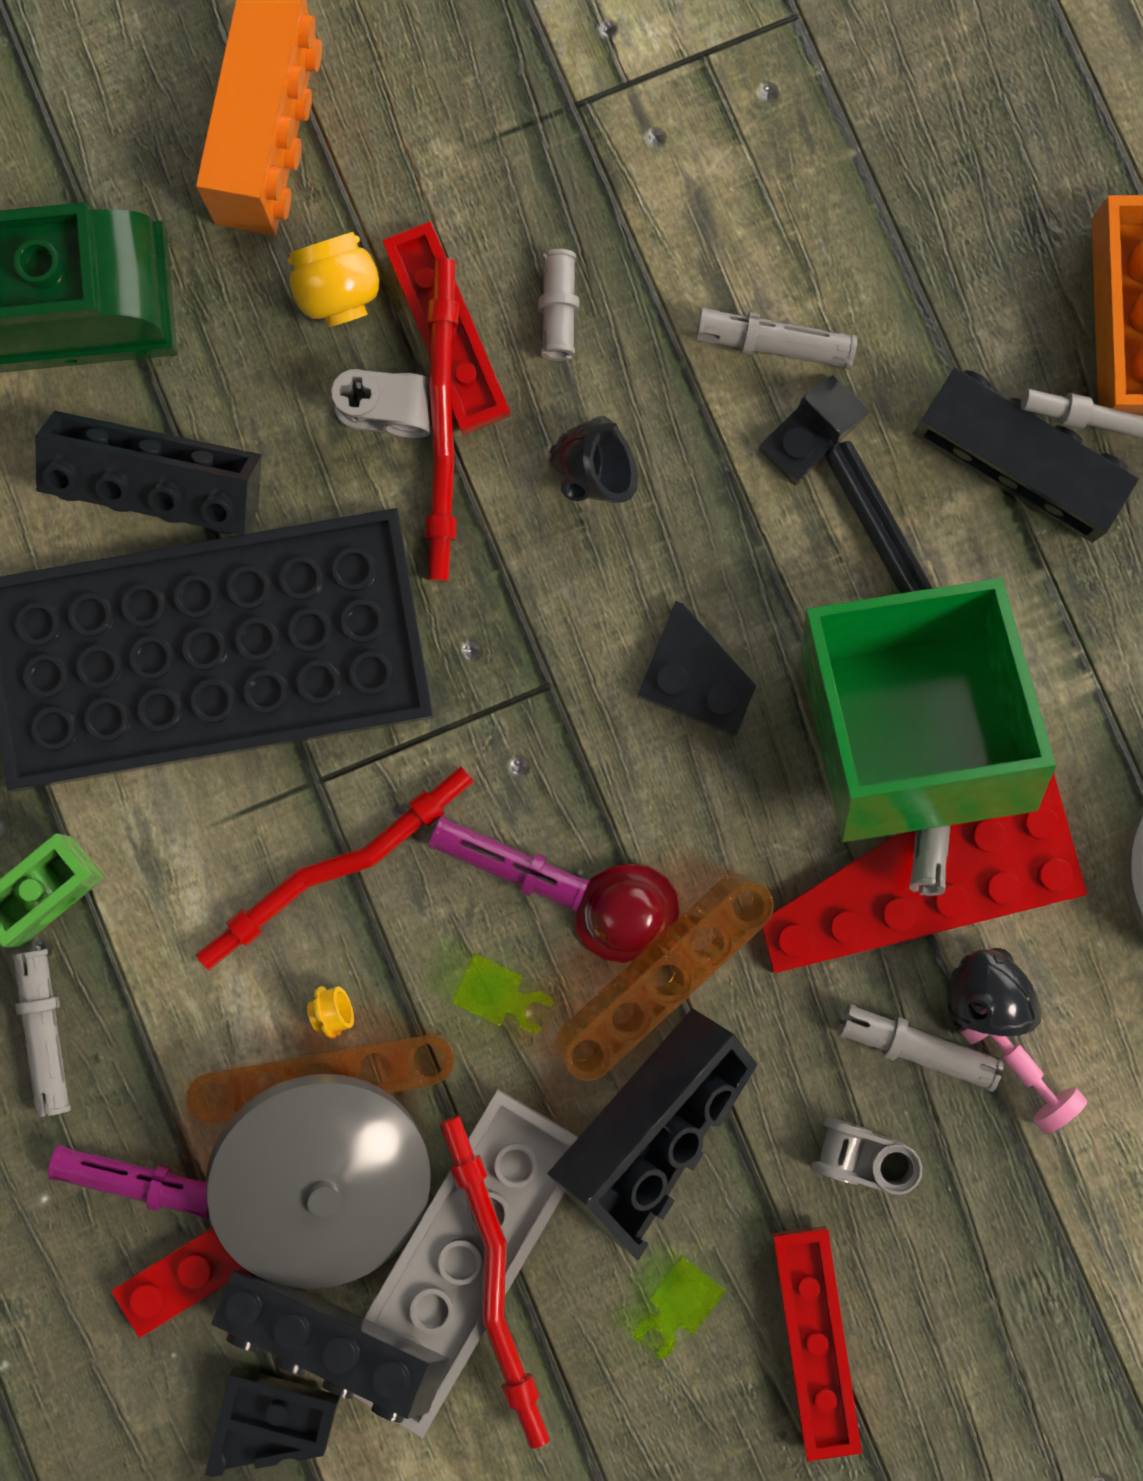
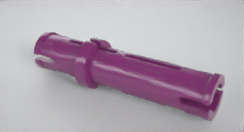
M443 816L438 821L428 846L433 850H439L477 869L520 886V893L530 897L534 892L569 907L574 912H577L583 898L582 896L590 882L587 879H581L546 863L547 857L537 853L535 857L529 856L490 837L453 823ZM465 843L483 852L493 855L499 859L504 860V862H500L482 853L472 850L466 846H463V844ZM514 866H518V867H520V868H522V869H525V870L529 871L530 873H533V874H535V875H537V876H539V877L541 876V877H543V878H545V879H547V880H550V881L556 883V885H552V884H550V883H548V882H545V881H543V880H541V879H539V878H537V877H535V876H533V875H531V874H528V873H525V872H523V871H520V870L514 868Z
M58 1145L52 1154L48 1167L49 1180H58L99 1192L146 1202L147 1209L160 1211L162 1207L198 1215L204 1219H208L210 1216L206 1195V1182L174 1175L169 1167L160 1165L154 1170L66 1148L63 1145Z

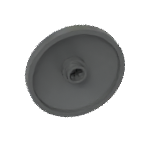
M319 1074L297 1077L272 1086L256 1095L234 1114L222 1130L212 1150L207 1168L206 1195L209 1215L214 1231L225 1250L237 1263L255 1276L281 1286L298 1289L338 1286L357 1280L378 1269L402 1249L410 1239L427 1205L431 1179L430 1163L426 1146L411 1115L402 1104L381 1088L369 1082L343 1075Z

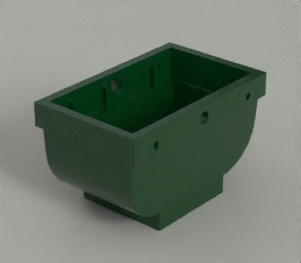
M87 202L0 210V373L178 355L168 234L162 221H153L148 215L131 210H92Z

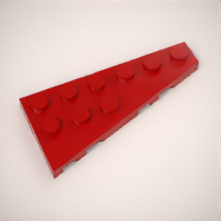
M1054 772L1038 811L950 825L945 871V893L937 896L920 895L919 891L912 892L909 889L915 831L894 834L883 843L760 920L772 973L775 974L1087 895Z

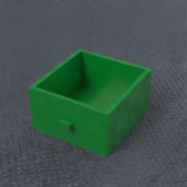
M1003 577L806 609L801 663L842 842L1038 811L1056 764Z

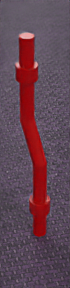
M448 258L435 260L433 299L429 300L427 304V324L432 326L429 392L433 440L431 516L425 517V539L430 540L428 581L449 582L451 541L456 540L457 518L452 517L454 440L450 384L453 328L458 326L459 303L454 301L456 261Z
M460 766L429 793L424 789L408 803L411 808L363 848L297 869L247 912L242 908L225 923L228 928L195 954L197 959L210 971L238 946L243 944L247 947L263 933L261 927L306 889L375 866L421 826L426 824L429 828L445 814L442 809L473 784L474 781Z
M460 1115L441 1121L439 1125L453 1160V1164L449 1168L458 1189L463 1188L485 1246L482 1321L505 1381L501 1385V1389L508 1408L516 1410L529 1448L536 1449L547 1444L550 1438L536 1403L540 1395L531 1373H525L504 1316L507 1242L484 1183V1179L488 1175L480 1155H474Z

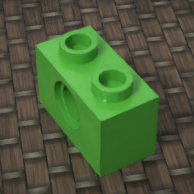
M54 834L0 879V944L3 947H22L106 878L72 836Z

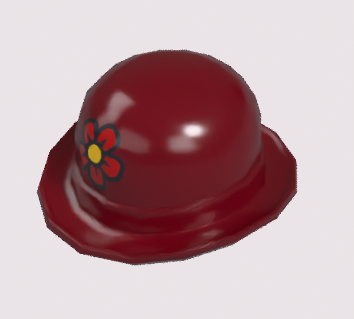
M632 863L609 867L592 877L582 896L583 898L577 912L573 911L575 932L586 949L604 960L620 963L643 960L661 950L674 935L680 917L678 893L668 878L650 866Z

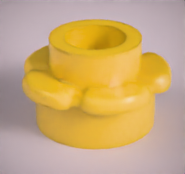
M324 986L318 987L314 992L316 999L308 1003V1017L316 1032H324L328 1038L334 1039L336 1036L341 1035L343 1030L353 1026V1008L348 995L341 987L338 986L326 990Z

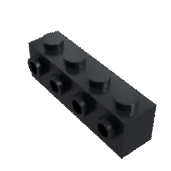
M954 367L912 434L1089 542L1094 543L1105 535L1139 481L1138 477L1128 472L1129 467L1127 464L1114 455L1108 453L1098 454L1082 444L1083 439L1073 430L1061 425L1053 427L1038 418L1037 413L1022 410L1020 399L1010 398L1008 400L991 389V383L982 375L970 370L962 372Z
M55 410L35 436L36 491L56 495L62 500H79L107 506L118 512L131 511L159 517L163 521L170 523L183 522L211 528L213 531L221 534L235 533L239 535H245L259 507L262 454Z
M247 1270L232 1271L211 1322V1325L228 1332L226 1341L230 1344L251 1352H256L259 1347L275 1355L273 1363L279 1368L297 1375H304L308 1371L324 1379L322 1387L325 1390L348 1399H353L356 1394L373 1403L371 1407L373 1413L397 1423H402L404 1418L410 1419L429 1413L450 1359L303 1289L285 1287L266 1281Z

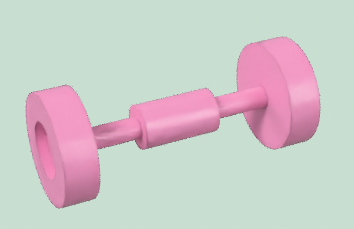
M982 1007L977 1011L980 1014L988 1012L986 1007ZM964 1026L959 1030L970 1044H975L989 1035L965 1028ZM991 1035L1005 1052L1002 1058L1026 1087L1033 1086L1046 1101V1104L1033 1118L1035 1124L1044 1134H1050L1060 1129L1082 1111L1087 1104V1099L1077 1087H1070L1055 1096L1041 1079L1044 1073L1020 1044L1013 1045L1006 1036Z

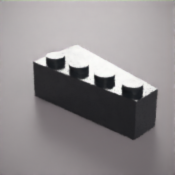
M692 1008L548 1171L547 1175L599 1230L639 1261L649 1244L642 1238L656 1216L664 1220L675 1202L669 1194L685 1167L692 1171L695 1169L704 1154L701 1150L705 1134L710 1126H721L758 1064L735 1034Z

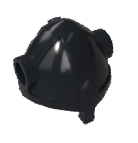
M605 416L592 418V420L586 421L563 433L557 443L551 446L548 464L560 482L561 492L566 498L573 501H582L589 498L610 503H622L631 500L637 491L638 473L635 459L617 423H613L609 418Z
M1001 948L976 950L969 955H965L960 961L958 968L955 967L952 971V980L948 984L947 993L948 1010L954 1025H962L965 1028L983 1034L1020 1036L1034 1031L1041 1023L1040 1003L1033 984H1031L1026 974L1014 963L1012 955L1007 950ZM971 1003L979 1007H986L988 1012L985 1014L977 1013L972 1008Z

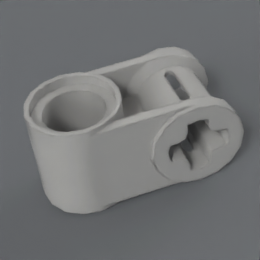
M360 369L347 370L334 380L331 389L335 413L343 425L353 430L389 433L405 438L428 437L431 432L430 378L413 373L391 374ZM355 393H363L365 399H361L359 407H350L349 401H353Z
M825 1116L823 1125L827 1128V1133L819 1160L812 1162L810 1170L839 1181L856 1185L862 1184L890 1194L901 1195L908 1193L919 1184L922 1178V1163L920 1157L908 1145L899 1140L873 1133L870 1129ZM844 1139H845L844 1146H843V1149H842V1153H841V1156H840V1160L838 1161V1158H839V1155H840V1151H841V1148H842V1144H843V1141H844ZM900 1152L907 1157L908 1169L902 1178L895 1181L886 1180L882 1177L880 1171L881 1163L888 1154Z

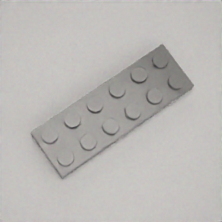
M497 1089L470 1135L469 1142L474 1155H480L488 1175L484 1179V1183L507 1242L506 1295L564 1195L563 1190L547 1173L578 1139V1136L500 1089ZM449 1171L364 1317L379 1326L450 1358L429 1413L410 1419L404 1418L402 1423H398L421 1438L424 1437L486 1330L482 1321L485 1246L463 1188L458 1189L456 1187L451 1171ZM356 1394L354 1395L355 1398L372 1407V1402Z

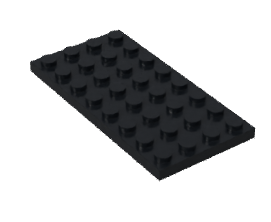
M397 508L0 576V745L8 791H22L434 718L401 521Z

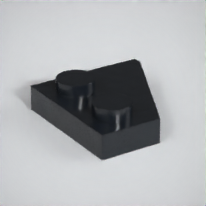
M675 601L637 698L735 737L756 684L683 603Z
M234 1366L229 1376L205 1475L210 1477L221 1476L225 1469L254 1464L255 1469L277 1465L284 1459L300 1461L324 1456L340 1396L321 1389Z

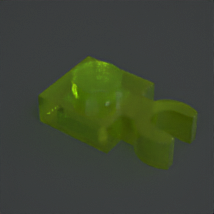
M474 953L451 1003L501 1026L506 1013L509 1012L516 1016L518 1024L524 1030L530 1033H539L542 1026L528 1019L526 1009L533 1002H540L545 1006L551 1007L554 1000L548 994L541 991H531L526 994L518 991L517 989L524 977L523 975Z
M681 1254L649 1295V1301L657 1306L659 1310L656 1314H649L638 1320L633 1329V1338L639 1342L648 1330L657 1329L661 1331L664 1338L662 1343L656 1348L655 1355L660 1360L666 1358L674 1348V1333L678 1327L681 1326L693 1336L726 1293L725 1288L684 1254Z

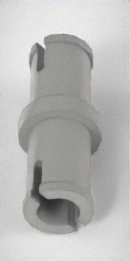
M551 249L543 253V295L538 298V311L543 315V348L541 349V355L548 360L564 361L575 356L574 315L580 311V301L575 295L576 254L568 249Z

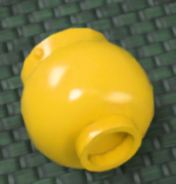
M354 232L289 253L288 263L294 267L290 274V288L298 308L311 319L325 318L328 328L368 315L365 304L374 300L379 290V277L375 263L364 248L358 247L357 243H359L360 238L354 235Z

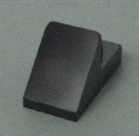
M832 375L802 397L798 408L760 444L758 450L796 486L826 456L828 451L835 445H838L870 411Z

